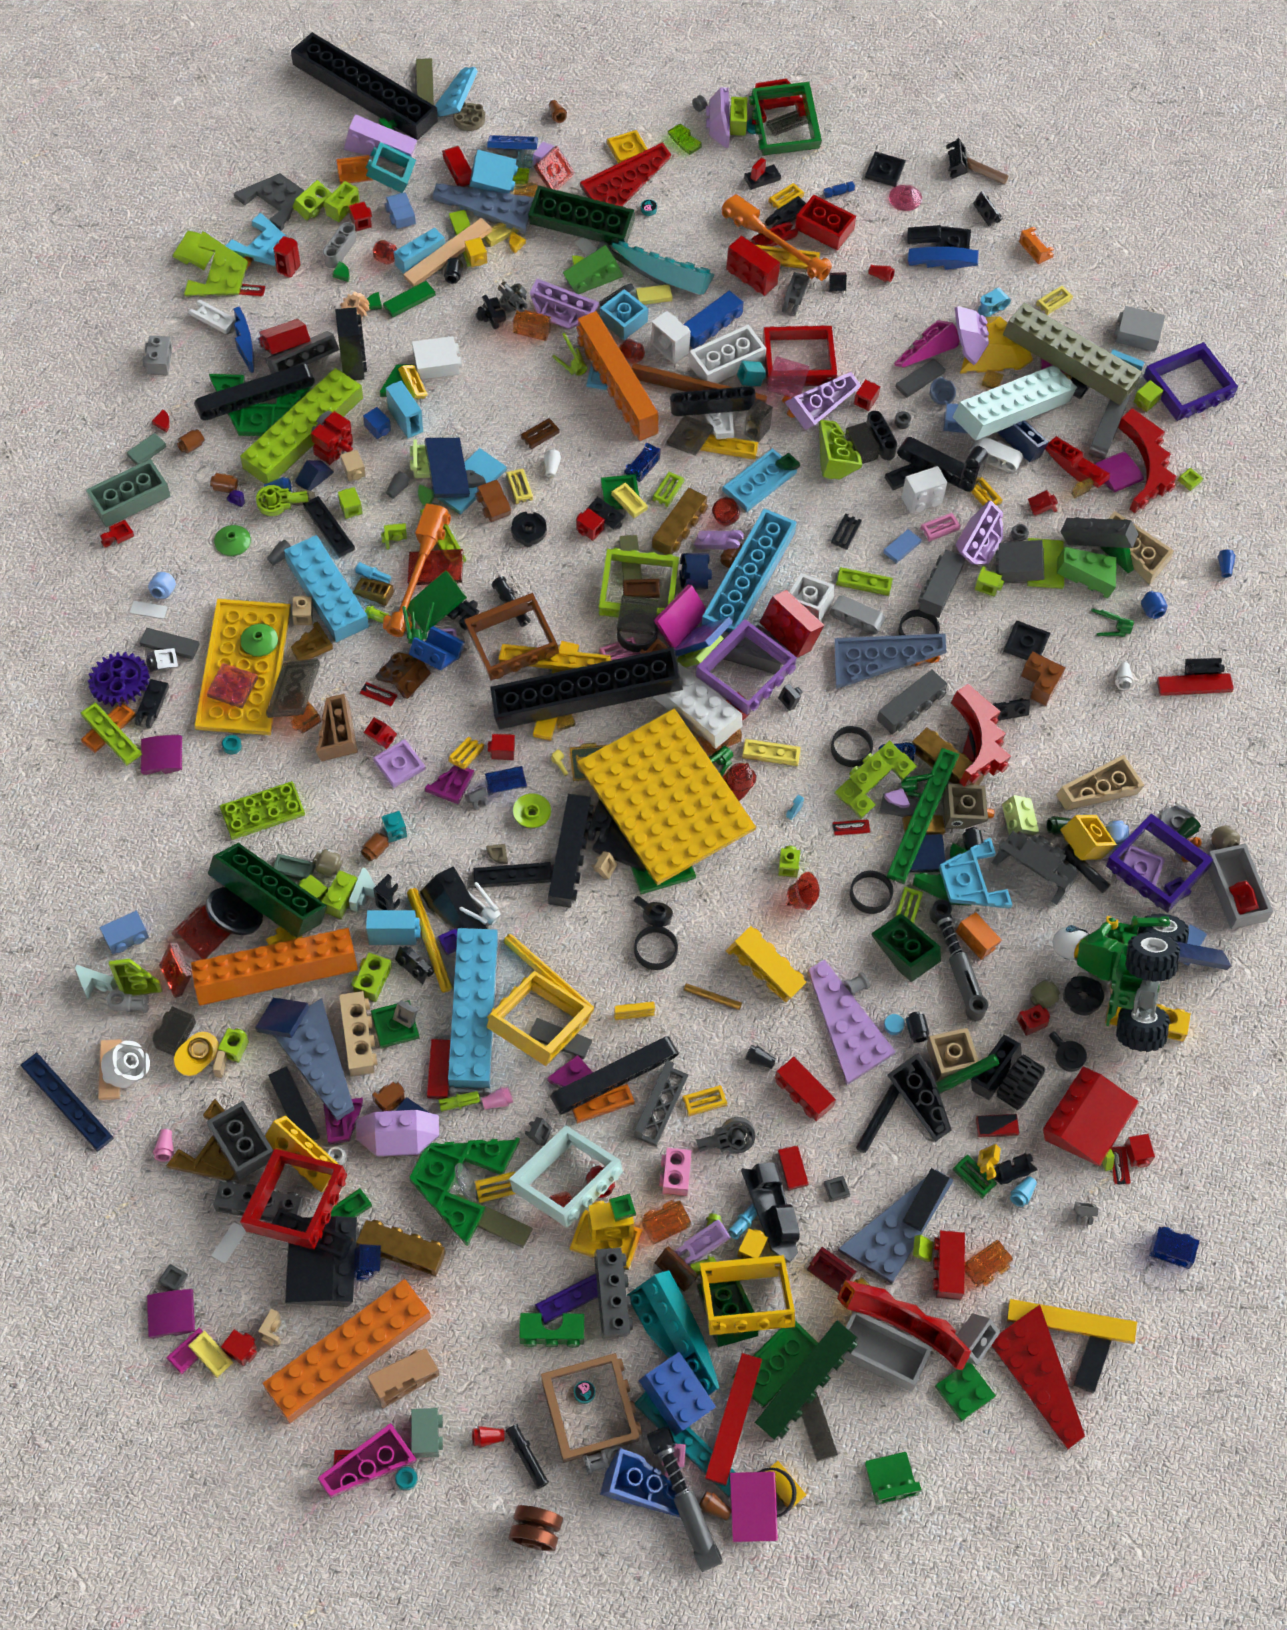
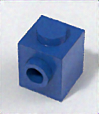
M378 407L363 415L364 427L376 439L387 435L391 431L390 419Z

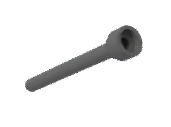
M601 241L597 250L606 245L617 261L658 285L667 284L636 267L621 254L612 250L607 242Z

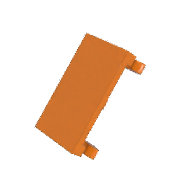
M370 156L336 159L340 184L344 181L348 183L372 181L373 179L366 176L368 171L366 165Z
M1035 227L1022 230L1019 243L1038 264L1053 258L1054 254L1052 251L1054 249L1052 247L1046 248L1034 232L1036 230Z
M977 912L961 921L955 931L981 960L996 949L995 946L1002 941Z

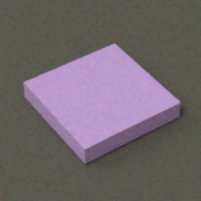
M405 739L373 757L374 763L393 788L426 770L423 762Z
M1131 845L1126 850L1123 862L1156 885L1166 858ZM1117 875L1116 879L1124 882V880Z

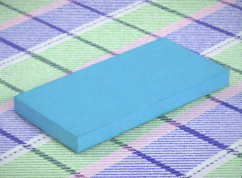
M481 448L464 462L466 470H473L475 473L483 476L486 483L498 479L507 470V466ZM477 487L469 488V497L437 499L461 515L476 500L475 493H477Z
M772 448L722 487V491L748 512L797 473V469L783 470L778 468L775 463L782 456Z

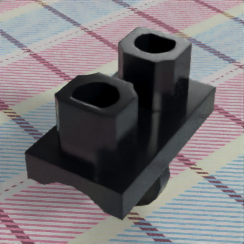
M487 295L482 296L484 303L478 307L476 318L479 321H490L493 329L499 328L498 323L506 320V313L504 309L495 311V309L500 308L497 297L489 299Z
M465 600L447 616L452 620L458 616L462 617L459 620V625L466 631L465 619L479 613L477 609L478 602L475 600L470 602Z

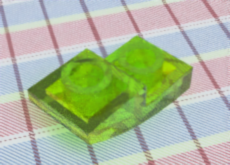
M678 124L668 130L672 140L687 154L691 155L702 148L701 141L691 136L690 129L682 124Z

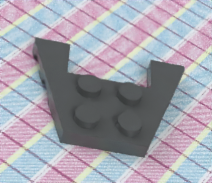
M279 173L236 191L234 198L246 205L256 196H259L279 211L270 218V221L282 231L286 221H289L294 210L292 207L295 199L304 190Z

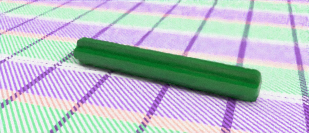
M992 1054L936 1082L939 1094L999 1064L997 1057Z

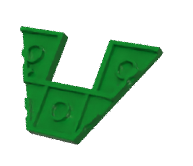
M209 374L216 392L245 383L244 375ZM312 386L277 397L276 404H256L228 413L238 436H262L297 404Z
M520 1138L498 1141V1139L490 1141L470 1140L468 1143H454V1141L443 1144L431 1143L424 1149L409 1177L410 1182L466 1246L469 1245L485 1213V1207L449 1192L465 1162L499 1175L504 1174L520 1143Z

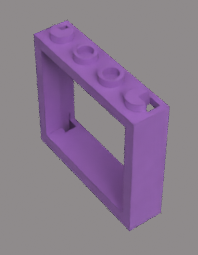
M744 619L697 665L696 677L748 715L752 710L755 711L759 707L760 702L764 698L767 699L776 686L779 687L783 683L784 678L788 674L791 675L795 671L797 657ZM745 637L784 665L749 701L710 673Z

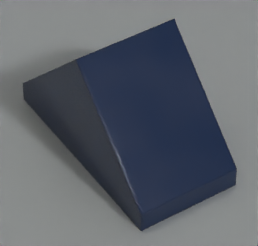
M306 460L295 483L302 489L311 491L331 476L334 471L321 460Z

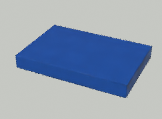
M490 135L487 148L537 150L538 137Z

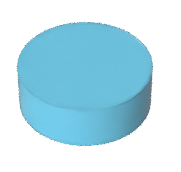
M897 1014L887 1016L884 1022V1029L891 1035L900 1034L905 1026L904 1019Z

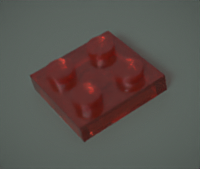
M558 146L553 147L533 166L547 188L559 190L576 174Z
M177 942L169 943L159 966L174 998L183 995L192 976V969L184 959L183 950L179 948Z

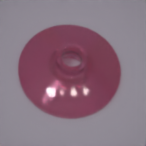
M904 184L898 185L891 190L889 200L895 208L902 211H911L920 206L922 195L917 188Z

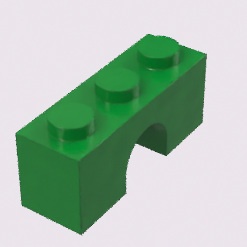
M520 1313V1344H524L525 1347H536L537 1344H545L546 1347H558V1344H563L570 1348L584 1345V1314L563 1313L562 1325L556 1330H548L542 1324V1313Z

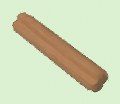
M967 157L968 169L1006 184L1009 177L1007 174Z

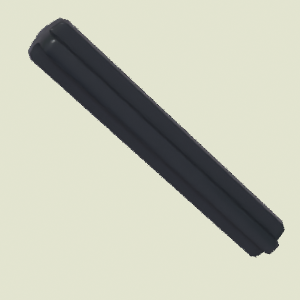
M891 1084L857 1144L856 1149L862 1153L868 1151L900 1092L894 1084Z

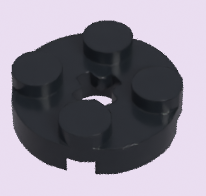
M527 512L519 513L512 520L511 533L513 538L525 547H531L533 544L541 542L547 535L546 520L536 512H533V514H527ZM526 526L533 527L530 531L526 530Z
M1075 976L1067 983L1063 992V999L1072 1012L1086 1016L1101 1007L1104 1000V992L1099 981L1087 976ZM1085 992L1088 997L1084 1000L1078 993Z

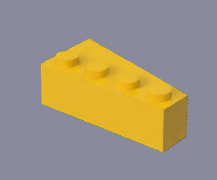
M752 926L726 950L729 955L734 953L739 958L738 963L743 967L745 965L749 966L757 979L767 981L766 986L784 1002L790 1000L807 983L804 980V976L799 971H795L790 966V962L776 952L774 945L766 942L762 938L761 932Z

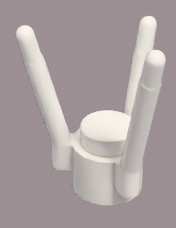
M475 882V887L489 904V906H484L469 892L473 902L483 910L481 912L483 917L463 907L459 909L481 921L484 925L488 923L492 926L501 916V913L497 911L499 908L493 904L480 885Z

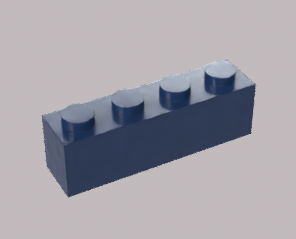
M1025 420L997 432L1014 449L1020 451L1029 462L1040 458L1049 443Z

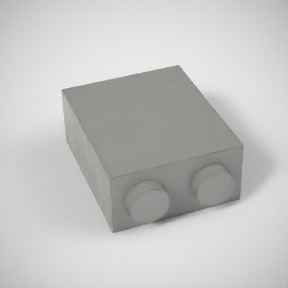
M1125 306L1124 311L1120 312L1117 322H1120V325H1116L1114 335H1117L1116 342L1155 352L1160 340L1165 315Z

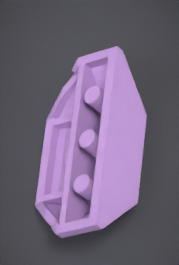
M720 87L710 98L709 106H706V116H709V118H706V128H709V135L725 148H729V88Z
M536 279L530 291L538 317L569 330L578 325V318L595 312L599 305L597 301L540 279Z
M957 306L954 309L957 331L963 347L962 352L975 365L989 344V332L986 327L987 320L983 315L980 316L974 310Z
M991 500L970 518L956 543L959 553L972 565H988L1003 539L1001 519L1003 512Z
M419 1110L373 1112L356 1119L357 1141L377 1157L419 1155L439 1137V1115Z

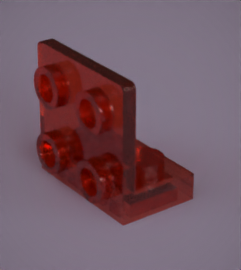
M205 904L199 905L171 932L176 939L182 938L203 960L231 934L213 923L206 911Z

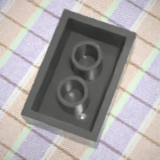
M244 1101L206 1121L212 1136L238 1180L267 1165L273 1149Z

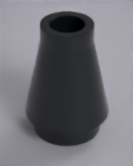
M751 1045L745 1057L750 1064L770 1069L773 1068L777 1059L758 1045Z

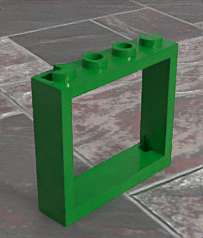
M810 81L752 89L751 96H749V104L753 107L752 119L756 121L755 133L759 136L758 148L762 151V156L820 148L822 138ZM802 95L811 139L767 145L758 100Z

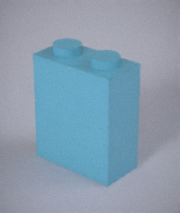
M477 149L469 187L510 193V191L514 190L515 181L512 180L513 175L516 176L518 166L515 165L516 159Z
M399 381L386 387L388 410L406 437L409 439L422 433V410L403 382Z
M367 910L366 930L369 945H417V938L421 936L420 919L416 918L415 910Z

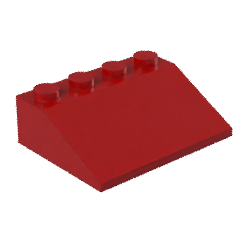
M1083 1066L1044 1126L1045 1141L1100 1166L1139 1104V1101L1102 1074Z

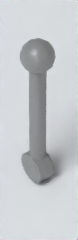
M452 1086L448 1089L450 1094L478 1091L479 1094L485 1096L491 1094V1089L484 1088L483 1090L456 1089Z

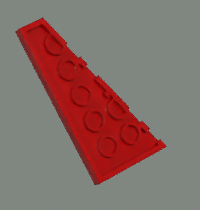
M662 142L581 181L580 187L588 198L623 207L671 159L672 154Z
M1039 1304L999 1333L991 1346L1058 1438L1069 1450L1084 1439L1085 1434Z

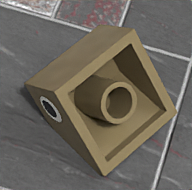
M947 784L943 793L945 828L965 829L988 821L986 788L984 785H967L964 787L962 784Z

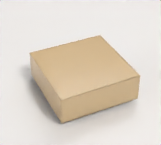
M218 1051L213 1065L215 1077H223L227 1062V1056L224 1051Z

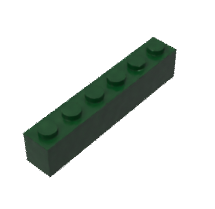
M837 1320L754 1423L774 1440L778 1438L783 1439L790 1430L788 1425L792 1420L797 1422L804 1413L801 1410L806 1403L810 1405L817 1397L815 1393L820 1386L824 1388L830 1381L831 1377L829 1374L833 1369L838 1371L845 1362L842 1358L846 1353L849 1352L851 1354L856 1349L858 1337Z

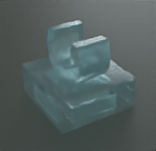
M518 149L517 172L524 173L525 167L532 168L533 154L525 155V149Z

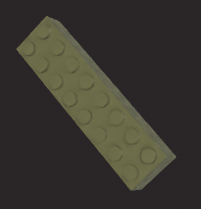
M1025 302L1009 319L1003 336L1119 405L1123 403L1135 388L1142 374V371Z

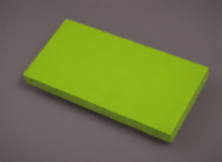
M293 781L219 805L231 840L305 816Z

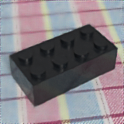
M356 307L335 309L342 371L354 381L365 380L364 372H367L366 362H363L366 361L362 326H358L362 325L361 314H357Z

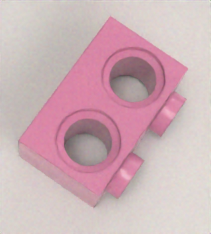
M667 1148L666 1155L662 1154L661 1167H665L664 1174H660L659 1186L663 1187L662 1194L687 1196L692 1150ZM678 1159L681 1163L674 1165L671 1163V1160ZM675 1178L679 1181V1183L673 1185L669 1182V1180Z

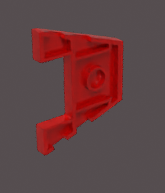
M786 78L755 83V88L791 83ZM799 95L758 100L763 123L767 121L764 110L795 105L799 117L806 116L803 98ZM752 119V125L756 124V121Z

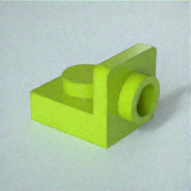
M406 523L384 525L381 539L382 543H386V549H390L389 541L391 540L400 541L407 539Z

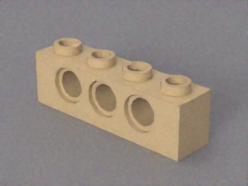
M363 991L341 994L339 997L350 1076L375 1073L374 1066L378 1065L376 1053L372 1054L371 1047H375L374 1035L369 1034V1028H373L371 1016H367L366 1010H370L369 998H364ZM354 1013H361L359 1017H352ZM357 1031H363V1032H364V1033H363L362 1035H360V1036L354 1035L355 1032H357ZM361 1049L366 1050L362 1055L357 1054V1051Z

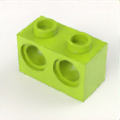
M731 97L730 135L745 136L747 97Z
M316 180L295 199L292 208L308 221L311 217L315 218L320 213L322 207L325 208L324 201L332 193L319 180Z
M344 181L324 201L326 216L340 222L349 213L348 205L360 202L358 188Z
M369 952L367 957L362 959L359 966L361 970L358 975L354 976L351 986H353L354 992L363 991L364 998H369V1000L376 1002L392 969L391 960ZM372 966L379 967L377 970L370 969ZM364 983L371 984L369 987H363L362 985Z

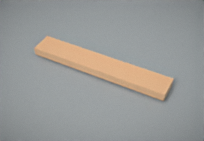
M480 218L403 274L404 278L413 287L417 286L444 267L448 259L456 258L465 251L464 241L478 237L482 239L492 232V227Z

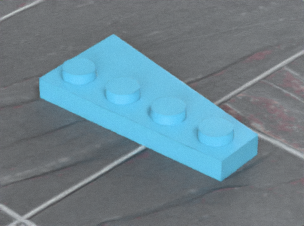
M465 67L460 70L435 105L438 117L461 111L478 72L475 67Z

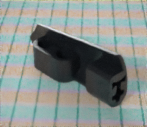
M760 1163L754 1165L752 1169L742 1168L743 1178L765 1236L768 1237L767 1241L771 1251L778 1256L784 1255L785 1260L790 1263L798 1254L796 1243L799 1241L800 1231L794 1208L791 1204H787L778 1164Z

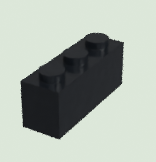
M1004 1034L988 1055L994 1054L999 1064L971 1079L972 1091L987 1100L991 1099L1011 1067L1022 1055L1021 1043Z

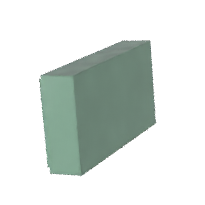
M153 433L127 452V456L136 465H139L152 458L167 446L158 435Z
M278 854L273 867L286 877L302 880L313 874L315 863Z

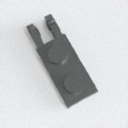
M796 272L793 273L785 295L782 312L787 311L790 302L794 303L792 314H797L810 280L809 276Z

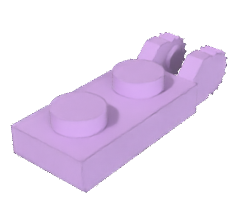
M739 530L699 531L694 546L697 549H736L740 545L738 540L743 538L744 533Z
M716 1220L684 1242V1245L674 1252L680 1257L689 1251L691 1256L683 1261L690 1265L731 1237L722 1222Z

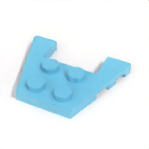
M259 213L252 220L251 226L259 229L262 233L248 247L233 239L225 246L243 258L248 256L254 258V261L276 266L273 248L286 235L263 214Z
M991 838L971 847L965 853H960L940 864L939 870L949 902L1008 909L1012 907L1008 889L987 892L977 861L995 856L996 852Z

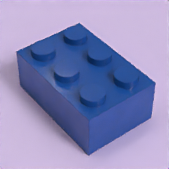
M680 1352L638 1380L675 1436L716 1408Z

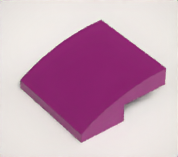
M1125 451L1095 463V465L1110 473V479L1104 484L1114 493L1144 480L1140 469Z
M160 735L141 739V773L143 775L160 771L168 774L182 770L181 735Z
M193 1289L173 1290L147 1295L149 1338L155 1339L171 1334L179 1336L195 1332Z

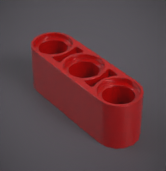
M455 146L442 150L444 162L456 185L461 187L468 186L472 170L460 147Z

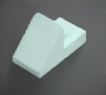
M362 868L349 899L350 910L358 912L360 905H364L366 896L375 898L373 890L375 884L366 868Z
M79 965L75 967L87 999H89L94 987L104 992L115 990L117 984L114 977Z

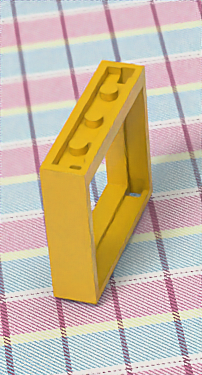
M534 971L527 978L524 977L518 987L515 986L507 998L504 997L500 1001L496 1009L493 1008L491 1010V1013L487 1016L489 1020L486 1028L544 1066H547L589 1022L593 1008ZM531 990L574 1017L547 1046H544L503 1019Z
M784 1255L700 1263L701 1284L709 1335L795 1327V1309ZM779 1277L785 1310L714 1317L709 1283Z

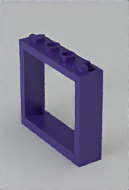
M1204 342L1148 365L1143 375L1147 382L1151 380L1163 389L1160 400L1176 421L1189 418L1195 413H1201L1205 409L1215 407L1223 401H1229L1230 398L1235 396L1238 385ZM1201 359L1223 388L1182 405L1161 378V375Z
M1151 813L1109 856L1106 867L1113 874L1122 878L1127 885L1139 891L1143 897L1155 903L1156 907H1160L1168 913L1207 872L1213 858ZM1145 830L1149 831L1197 867L1171 896H1168L1119 859Z

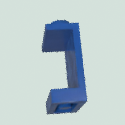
M433 626L430 628L425 642L416 637L413 638L409 655L438 670H442L461 657L465 642Z

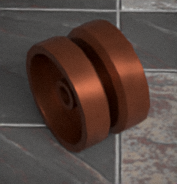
M516 1506L514 1520L519 1524L511 1526L508 1539L528 1548L555 1551L558 1537L554 1532L561 1530L563 1517L552 1511L534 1506Z

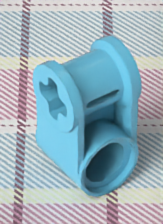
M995 288L981 297L978 313L980 316L990 317L1000 310H1004L1010 304L1011 299L1000 288Z

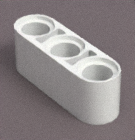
M987 437L976 440L970 449L971 453L975 446L985 448L988 452L986 463L1009 473L1016 472L1023 459L1020 451Z

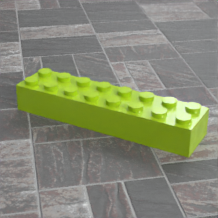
M334 368L240 455L242 468L264 484L277 480L315 444L311 439V430L313 426L316 427L318 424L316 422L318 417L327 411H336L344 417L363 399L362 385L337 368Z

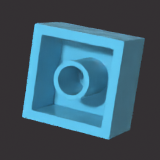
M624 289L600 307V318L606 327L622 340H625L648 322V308Z

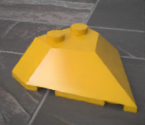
M1001 316L985 317L987 320L986 327L989 332V344L975 365L964 357L960 374L967 373V371H976V373L1003 371L1008 368L1021 370L1031 363L1033 358L1030 351L1003 336L1008 322Z

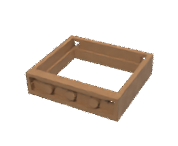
M616 1353L541 1374V1381L563 1463L583 1458L584 1455L597 1454L601 1450L611 1447H622L639 1442V1435L642 1434L639 1421L635 1422L633 1416L636 1413L633 1400L629 1401L627 1394L630 1392L627 1379L623 1380L621 1372L624 1371L622 1359L617 1358ZM611 1363L630 1434L570 1450L552 1379Z

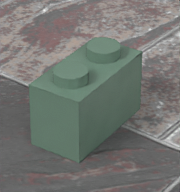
M438 1408L411 1409L412 1454L415 1458L439 1457V1450H443V1436L439 1437V1428H443V1414L439 1415Z

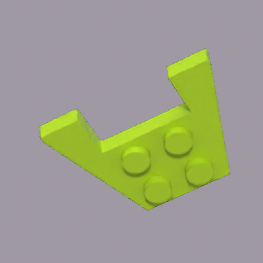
M202 231L198 247L215 252L206 284L188 280L184 295L186 297L196 295H239L248 261Z

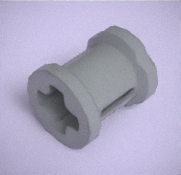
M860 972L857 977L851 980L844 981L845 987L852 996H855L856 992L864 988H870V983L863 972Z

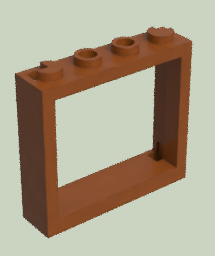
M533 593L465 619L468 633L490 681L500 679L504 675L517 672L521 668L535 665L541 660L552 658L559 654L557 642ZM533 610L548 644L490 666L476 633Z

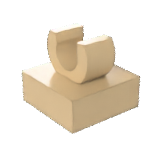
M603 851L601 856L596 857V865L592 864L591 867L595 872H599L602 878L609 879L617 866V862L609 852Z

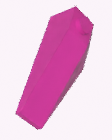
M941 320L934 322L922 333L923 337L920 340H915L912 343L914 347L906 350L895 361V366L903 368L955 349L959 345L960 339L954 323Z

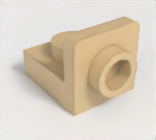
M273 1309L269 1311L258 1332L262 1342L269 1346L273 1344L279 1346L281 1343L280 1338L272 1333L277 1332L279 1329L281 1317L279 1312Z

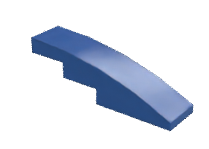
M957 247L911 248L908 253L909 266L926 264L927 268L944 266L945 270L978 266L979 259L978 250Z
M239 306L233 309L236 323H234L237 335L235 338L236 347L250 373H254V352L251 334L246 318Z

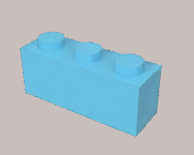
M436 228L429 230L394 251L395 266L404 274L445 244V237Z

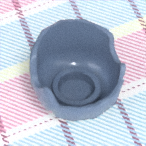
M944 377L934 379L930 386L931 399L940 405L951 403L956 396V388L953 382L944 379Z

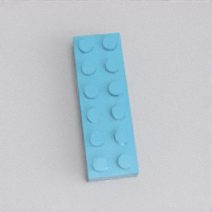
M317 535L284 549L286 563L307 597H312L315 610L335 642H339L369 628L367 614Z

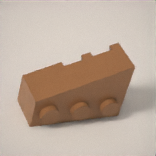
M345 694L326 698L322 716V728L319 731V743L316 747V753L321 762L358 753L350 704Z
M424 1348L413 1351L408 1357L396 1361L367 1377L372 1391L384 1409L438 1377L439 1370L427 1349Z

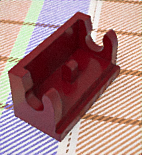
M823 1246L807 1268V1271L837 1293H840L845 1280L852 1281L856 1274V1270Z

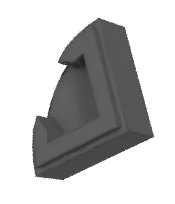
M466 470L469 488L486 484L483 476L475 473L473 470Z

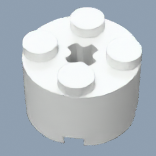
M124 1041L103 1055L101 1061L103 1080L119 1088L131 1086L148 1072L150 1067L148 1054L144 1053L141 1049L142 1046L136 1042Z

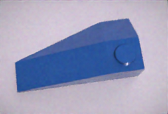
M619 1448L605 1473L600 1495L680 1517L673 1500L676 1498V1493L671 1489V1481L659 1469L646 1462V1459L641 1455Z

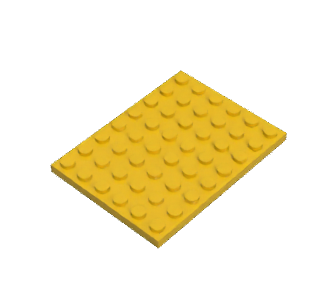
M675 708L577 761L578 767L657 885L756 830L755 824Z

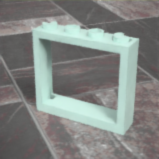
M565 1125L509 1180L514 1193L567 1228L574 1220L579 1218V1215L589 1205H592L601 1194H604L614 1181L619 1179L618 1177L623 1173L620 1159ZM571 1145H574L606 1167L563 1208L531 1187L530 1184Z

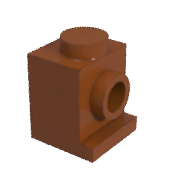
M392 1082L390 1085L383 1086L379 1094L376 1092L372 1094L373 1102L382 1111H393L405 1099V1090L400 1083L397 1082L395 1084Z

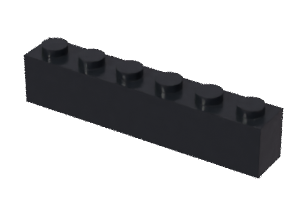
M568 794L548 894L549 905L571 908L572 901L577 899L578 890L575 889V885L580 883L581 872H578L579 866L583 867L584 855L581 854L582 849L586 850L587 846L585 832L589 833L591 821H588V816H592L594 805L591 804V797Z

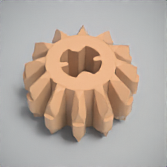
M355 291L352 295L348 294L347 298H343L344 302L340 304L341 309L356 307L357 314H361V321L363 316H367L366 312L370 310L368 306L369 301L363 294H358Z

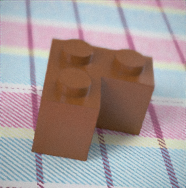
M1032 651L1021 674V677L1035 683L1030 699L1047 706L1062 680L1066 667Z

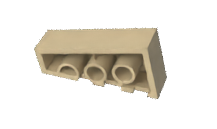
M1114 511L1108 519L1124 520L1126 518ZM1134 524L1139 534L1133 548H1130L1133 568L1150 585L1170 562L1174 550Z
M1122 755L1062 786L1056 796L1067 811L1136 795L1145 785L1125 755Z

